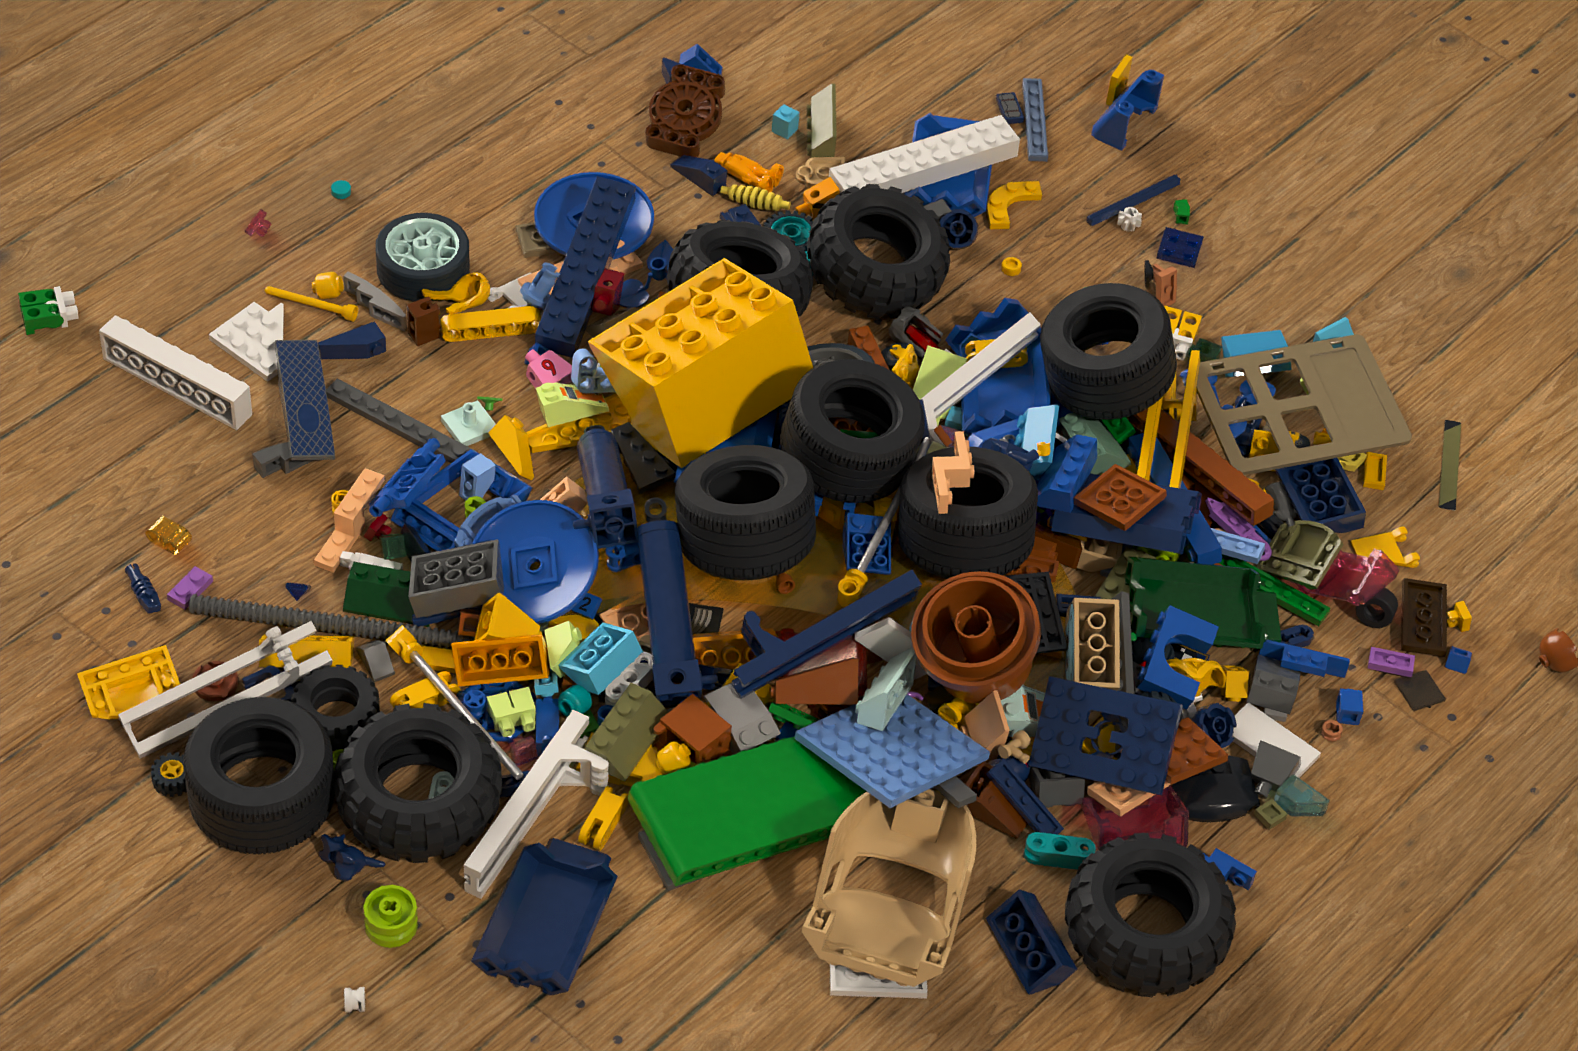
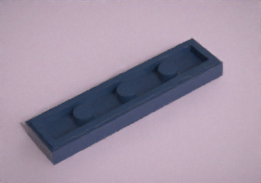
M1004 758L986 773L988 778L1035 832L1058 835L1064 829Z

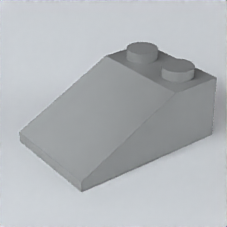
M731 683L703 696L708 707L732 726L730 750L733 755L742 750H751L781 734L770 712L755 692L740 699Z

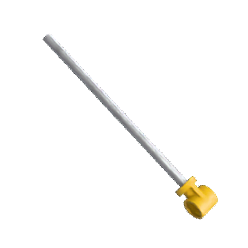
M924 438L913 463L926 455L932 443L930 438ZM900 486L857 569H849L845 577L838 584L837 600L840 606L844 608L860 599V595L868 581L864 572L899 507Z
M401 625L386 639V642L406 663L414 662L454 709L469 719L470 724L475 723L491 740V747L497 751L501 763L516 780H520L524 775L523 772L421 657L423 653L422 646Z

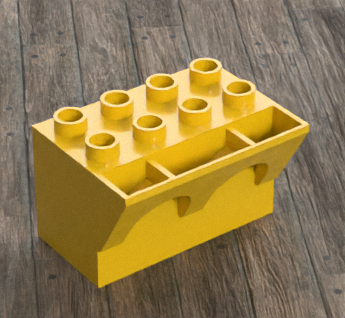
M725 258L588 341L596 359L622 404L626 407L632 426L655 450L680 468H683L689 462L702 456L790 400L799 380L808 371L813 369L794 301Z

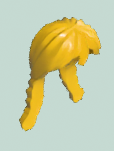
M475 272L461 277L448 291H430L427 289H422L421 291L423 296H429L430 299H451L459 302L446 308V313H449V316L486 302L490 295V284L483 274Z

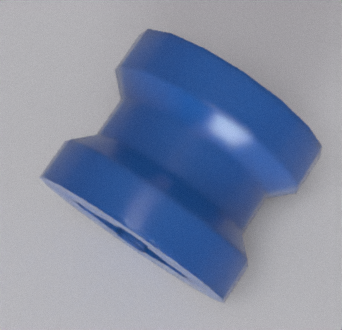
M480 690L468 691L464 695V706L475 719L481 718L486 713V696Z

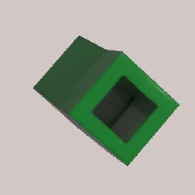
M1187 199L1175 200L1173 210L1176 215V223L1188 225L1190 206Z

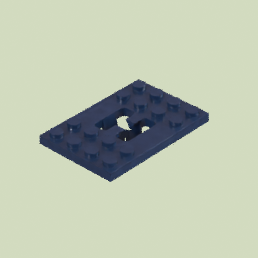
M1049 676L1028 766L1162 796L1183 705ZM1093 711L1102 713L1104 718L1095 727L1088 725L1089 715ZM1120 717L1128 718V728L1122 724ZM1110 724L1113 726L1119 725L1123 733L1112 731L1109 742L1116 743L1121 747L1113 753H1103L1098 745L1100 731ZM1086 738L1091 739L1093 748L1097 752L1093 754L1083 753V741ZM1121 756L1120 759H1118V760L1112 759V758H1117V757Z

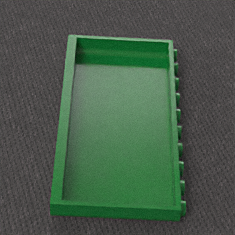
M794 736L788 739H780L771 744H762L751 750H742L737 754L727 757L722 756L717 760L707 763L702 762L694 767L682 768L667 775H658L647 781H638L632 785L628 801L676 887L828 839L834 824L841 814L867 791L798 742Z

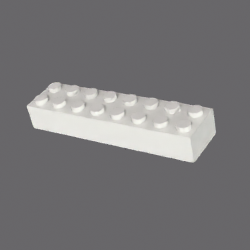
M116 315L99 330L104 360L235 430H238L252 416L250 386L245 382L231 377L228 373L214 368L211 364L197 359L194 355L180 350L177 346L163 341L160 337H156L143 328H138L128 320L121 319Z

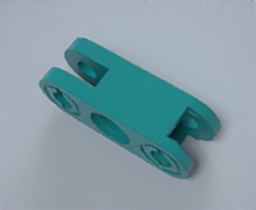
M1034 832L1027 837L1023 854L1026 861L1034 865L1078 870L1083 860L1091 853H1095L1096 846L1093 841L1087 838Z

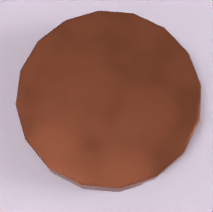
M211 661L205 666L201 665L194 672L193 678L225 662ZM237 672L195 693L207 701L217 702L225 700L233 695L238 688Z

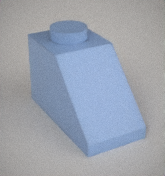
M481 453L462 465L459 496L464 500L473 496L482 498L494 481L496 465Z

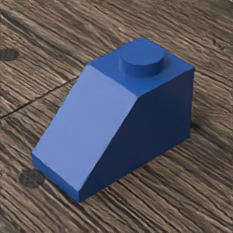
M698 44L680 55L679 63L719 75L722 74L723 67Z

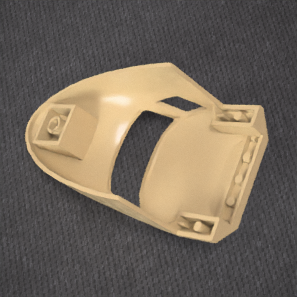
M932 787L892 808L883 804L870 793L865 792L841 814L831 830L813 906L801 931L819 959L825 960L831 965L848 967L854 972L872 974L878 979H889L901 986L914 987L943 973L955 937L976 855V829L969 808L966 805L957 808L938 790ZM857 856L890 860L915 867L946 881L948 887L943 915L940 916L929 908L888 894L862 888L843 887L854 859ZM840 861L832 888L824 894L831 869ZM957 898H958V906H957L956 914H955V917H954V921H953V924H952V928L950 929V926H949V925H950L951 917H952V914H953V910H954V907H955L956 900H957Z

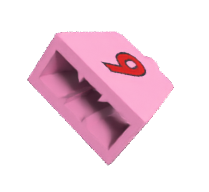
M533 349L526 354L525 359L529 362L526 375L535 389L544 383L557 382L569 384L572 382V365L553 351L548 350L540 356Z

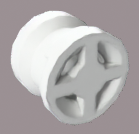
M359 987L357 990L344 988L345 1013H349L352 1010L365 1012V987Z

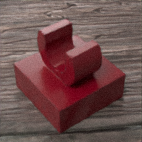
M383 513L380 517L378 516L369 526L364 537L371 542L377 536L380 541L385 542L392 532L389 526L384 525L388 517Z

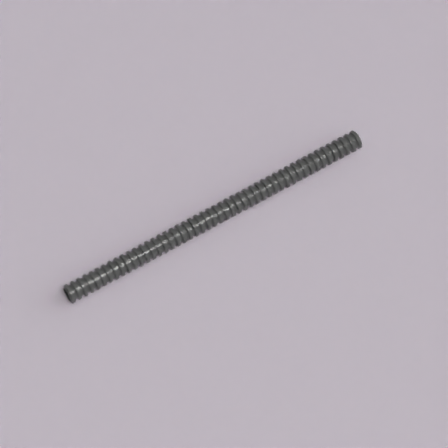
M193 594L189 602L191 614L197 612L198 615L204 613L205 616L211 614L212 617L217 615L219 618L224 616L226 619L231 617L233 620L238 618L240 621L245 619L247 622L252 620L254 623L259 621L261 624L266 622L268 625L270 623H273V625L279 624L280 626L286 625L287 627L292 625L294 628L312 621L317 631L319 629L321 632L327 630L328 633L334 631L335 634L341 632L342 635L348 633L349 636L355 634L356 637L362 635L363 638L369 636L370 639L376 637L377 640L383 638L384 641L401 625L404 626L403 623L397 625L396 622L390 624L389 621L385 623L382 620L376 622L375 619L369 621V618L362 620V617L355 619V616L349 618L348 615L342 617L341 614L335 616L334 613L328 615L327 612L321 614L320 611L314 613L313 610L307 612L306 609L300 611L299 608L294 610L292 607L287 609L285 606L280 608L278 605L273 607L271 604L266 606L264 603L259 605L257 602L252 604L250 601L245 603L243 600L241 602L238 600L232 601L231 599L225 600L224 598L219 600L217 597L212 599L211 596H206L205 598L204 595H200L198 597L197 594ZM410 624L404 626L416 638L417 642L420 645L424 644V646L431 645V647L438 646V648L445 647V649L452 648V643L474 641L475 639L473 636L458 635V631L454 633L452 630L446 632L445 629L439 631L438 628L432 630L431 627L425 629L424 626L418 628L417 625L411 627Z

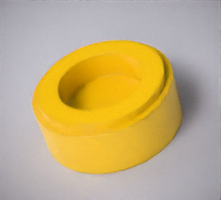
M1008 257L1002 261L1001 270L1004 274L1008 276L1020 274L1022 263L1019 259Z

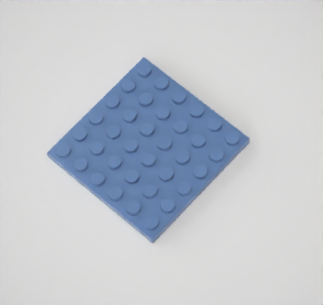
M908 694L883 731L858 724V714L855 713L857 704H853L795 733V739L889 808L988 760L990 751Z

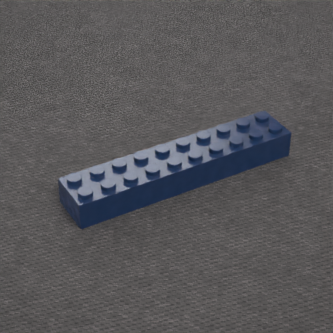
M597 176L559 272L560 276L557 277L535 333V343L538 342L556 354L573 358L574 353L580 346L593 312L592 306L596 284L604 269L610 268L633 208L636 186Z

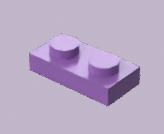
M195 566L167 594V600L186 610L189 607L191 596L193 594L199 596L213 582V576Z
M1371 647L1367 669L1412 677L1415 655Z

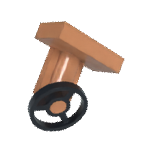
M1145 260V288H1149L1150 281L1153 280L1156 283V298L1163 306H1170L1176 303L1177 269L1172 266L1163 269L1158 264H1154L1152 267L1149 260Z

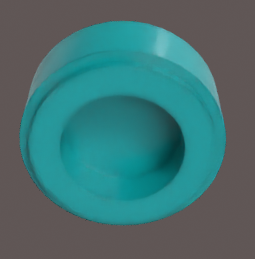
M344 180L335 181L331 185L332 196L337 199L349 197L351 195L350 183Z

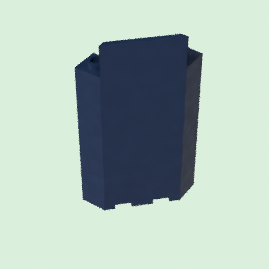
M1090 473L1083 489L1101 475ZM1157 485L1167 490V497L1126 531L1074 505L1071 513L1055 510L1054 514H1051L1049 526L1052 527L1051 531L1183 555L1186 534H1191L1194 514L1199 513L1202 493Z
M556 838L549 839L546 847L541 843L523 847L471 962L488 976L496 978L499 974L511 978L510 983L529 988L531 984L543 988V993L551 996L568 992L618 877L609 867L612 858L607 854Z

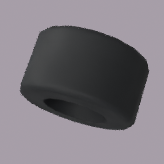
M1371 586L1361 593L1355 607L1356 615L1366 626L1383 628L1392 622L1398 608V601L1394 593L1389 589L1381 586ZM1370 604L1378 605L1383 610L1375 609Z

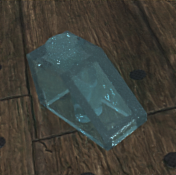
M1294 774L1277 789L1274 801L1290 816H1324L1330 802L1329 799Z

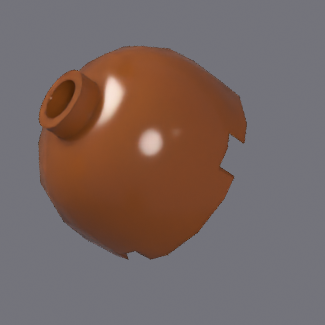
M1556 628L1541 640L1539 646L1541 656H1539V660L1545 668L1549 667L1553 671L1565 673L1578 667V658H1576L1574 653L1577 651V648L1564 631L1558 632L1559 628Z

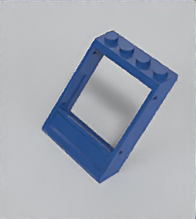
M470 449L430 479L431 481L421 490V493L413 499L409 507L405 509L395 508L391 521L400 527H403L405 523L414 527L424 543L436 551L457 548L454 540L457 537L459 527L422 503L460 477L462 465L480 453ZM495 464L494 481L488 490L498 497L511 498V495H517L522 502L527 501L532 487Z

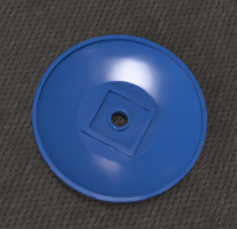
M584 172L569 175L557 180L542 192L535 206V226L547 245L566 256L597 176L636 186L635 202L620 239L625 244L616 249L613 259L621 258L642 246L652 232L654 210L645 192L629 180L608 173Z
M547 500L520 502L501 510L482 526L472 544L496 539L499 540L504 596L537 624L545 623L564 615L584 598L593 584L599 561L598 547L596 542L594 543L593 532H590V527L576 530L573 527V521L582 520V516L568 506ZM540 562V567L537 570H530L532 563Z

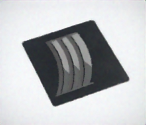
M689 603L693 634L719 632L723 608Z

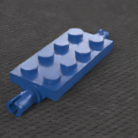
M430 438L422 448H418L412 457L404 462L369 503V512L372 516L380 517L383 512L390 509H405L409 507L413 499L431 481L430 479L440 471V467L446 460L443 454H434L440 447L437 439Z

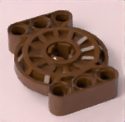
M679 64L675 65L671 70L672 82L660 87L650 100L649 118L651 124L645 130L646 144L651 149L676 156L698 157L700 154V141L710 137L721 123L722 103L720 99L725 95V80L719 74Z

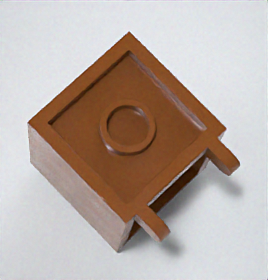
M692 694L663 716L660 722L654 726V734L659 735V741L653 747H656L659 752L671 742L685 744L691 752L689 756L691 762L697 765L702 762L707 763L717 760L722 756H729L732 726Z

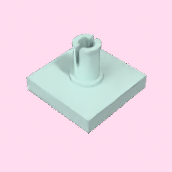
M478 400L473 403H465L463 407L441 415V422L452 437L466 446L491 437L488 432L496 425Z

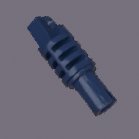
M134 563L133 567L131 564L125 568V573L131 580L130 586L138 602L148 614L161 611L158 594L149 578L142 574L138 564Z

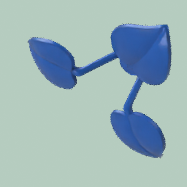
M666 240L661 242L647 259V267L651 272L648 273V279L644 287L642 282L636 279H628L623 282L620 306L626 308L641 307L649 300V293L646 290L649 288L651 279L654 278L657 281H661L664 278L667 279L670 254L674 249Z
M1188 369L1180 373L1184 386L1186 385ZM1217 375L1207 377L1219 403L1217 391L1213 385L1217 381ZM1245 380L1240 385V393L1243 396L1239 399L1235 408L1240 407L1245 399L1250 405L1257 404L1247 380ZM1266 382L1273 397L1275 395L1276 388L1272 384ZM1227 404L1222 406L1221 408L1223 410L1233 409L1234 407ZM1247 421L1229 424L1234 438L1245 431Z

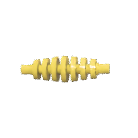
M733 184L731 187L722 186L720 193L728 195L730 200H736L737 203H743V205H750L754 209L763 210L765 208L766 210H771L773 208V211H779L781 208L789 210L791 202L784 201L782 196L778 194L775 196V193H768L767 190H761L760 187L754 188L753 186L746 187L745 185L738 186Z

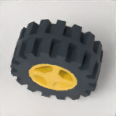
M167 753L168 756L166 757L161 755L160 760L156 759L151 767L152 783L158 793L162 792L163 796L170 794V797H174V794L181 796L183 791L187 793L183 768L184 755L180 756L179 753H175V755Z

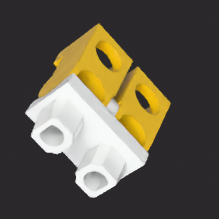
M1164 306L1168 314L1171 313L1177 317L1176 319H1170L1176 359L1183 361L1186 356L1190 355L1200 328L1202 316L1184 311L1180 327L1178 328L1182 310ZM1193 319L1196 321V324L1186 323L1185 320Z

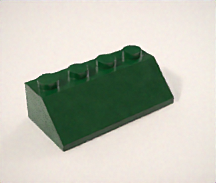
M353 561L347 579L343 612L413 624L412 615L415 613L409 600L411 572Z

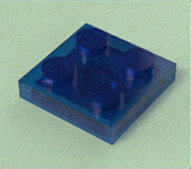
M1166 227L1156 259L1195 268L1204 236Z

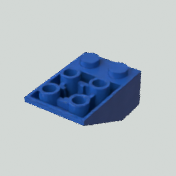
M847 513L843 525V552L846 570L857 569L883 519L882 516ZM891 522L865 570L867 573L891 574Z

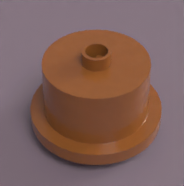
M968 572L948 578L928 592L914 614L911 637L916 657L922 668L932 679L942 684L954 697L965 702L979 704L991 692L996 690L1000 700H1003L1015 693L1025 683L1040 644L1041 625L1034 601L1018 583L996 573Z

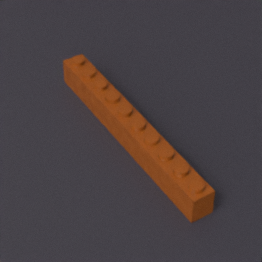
M1148 408L1135 415L1126 417L1140 434L1144 433ZM1161 409L1157 439L1168 457L1174 461L1179 423L1170 414ZM1189 432L1184 470L1251 525L1255 526L1272 516L1274 499L1271 495L1265 493L1256 483L1250 481L1241 471L1234 468L1226 459H1223L1197 436Z

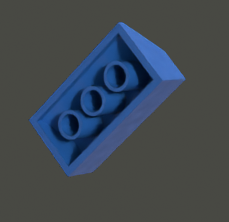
M1075 435L1056 447L1053 453L1052 464L1044 472L1037 485V506L1071 513L1075 505L1074 497L1082 491L1098 458L1097 438Z

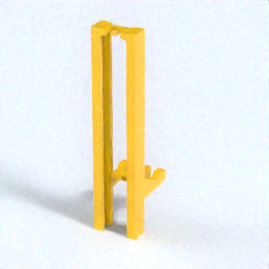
M1191 350L1183 400L1165 399L1164 395L1159 401L1148 408L1137 471L1138 476L1148 481L1150 480L1161 409L1169 408V414L1175 419V408H1177V420H1180L1169 487L1181 489L1191 421H1197L1198 415L1196 386L1200 367V351Z

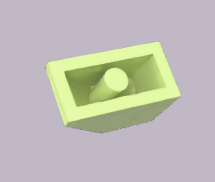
M569 621L545 630L550 668L560 678L564 677L565 673L559 668L558 664L582 640L580 629L578 627L575 628Z

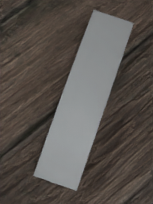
M349 271L343 276L344 291L356 295L357 303L369 308L371 317L402 331L407 329L406 314L384 292Z

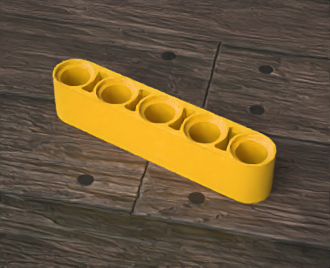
M524 306L457 313L451 316L448 314L440 319L443 339L447 342L536 333L541 315L539 308Z

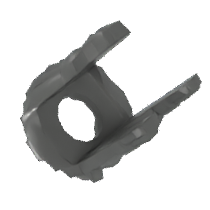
M904 307L901 310V315L892 321L888 332L895 343L913 344L917 357L922 359L925 355L924 350L909 340L904 333L906 329L914 324L936 344L941 342L940 338L943 333L933 324L931 325L925 315L920 314L921 310Z

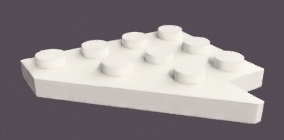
M253 302L209 334V340L268 382L278 374L275 340H283L284 304L280 303L268 312Z

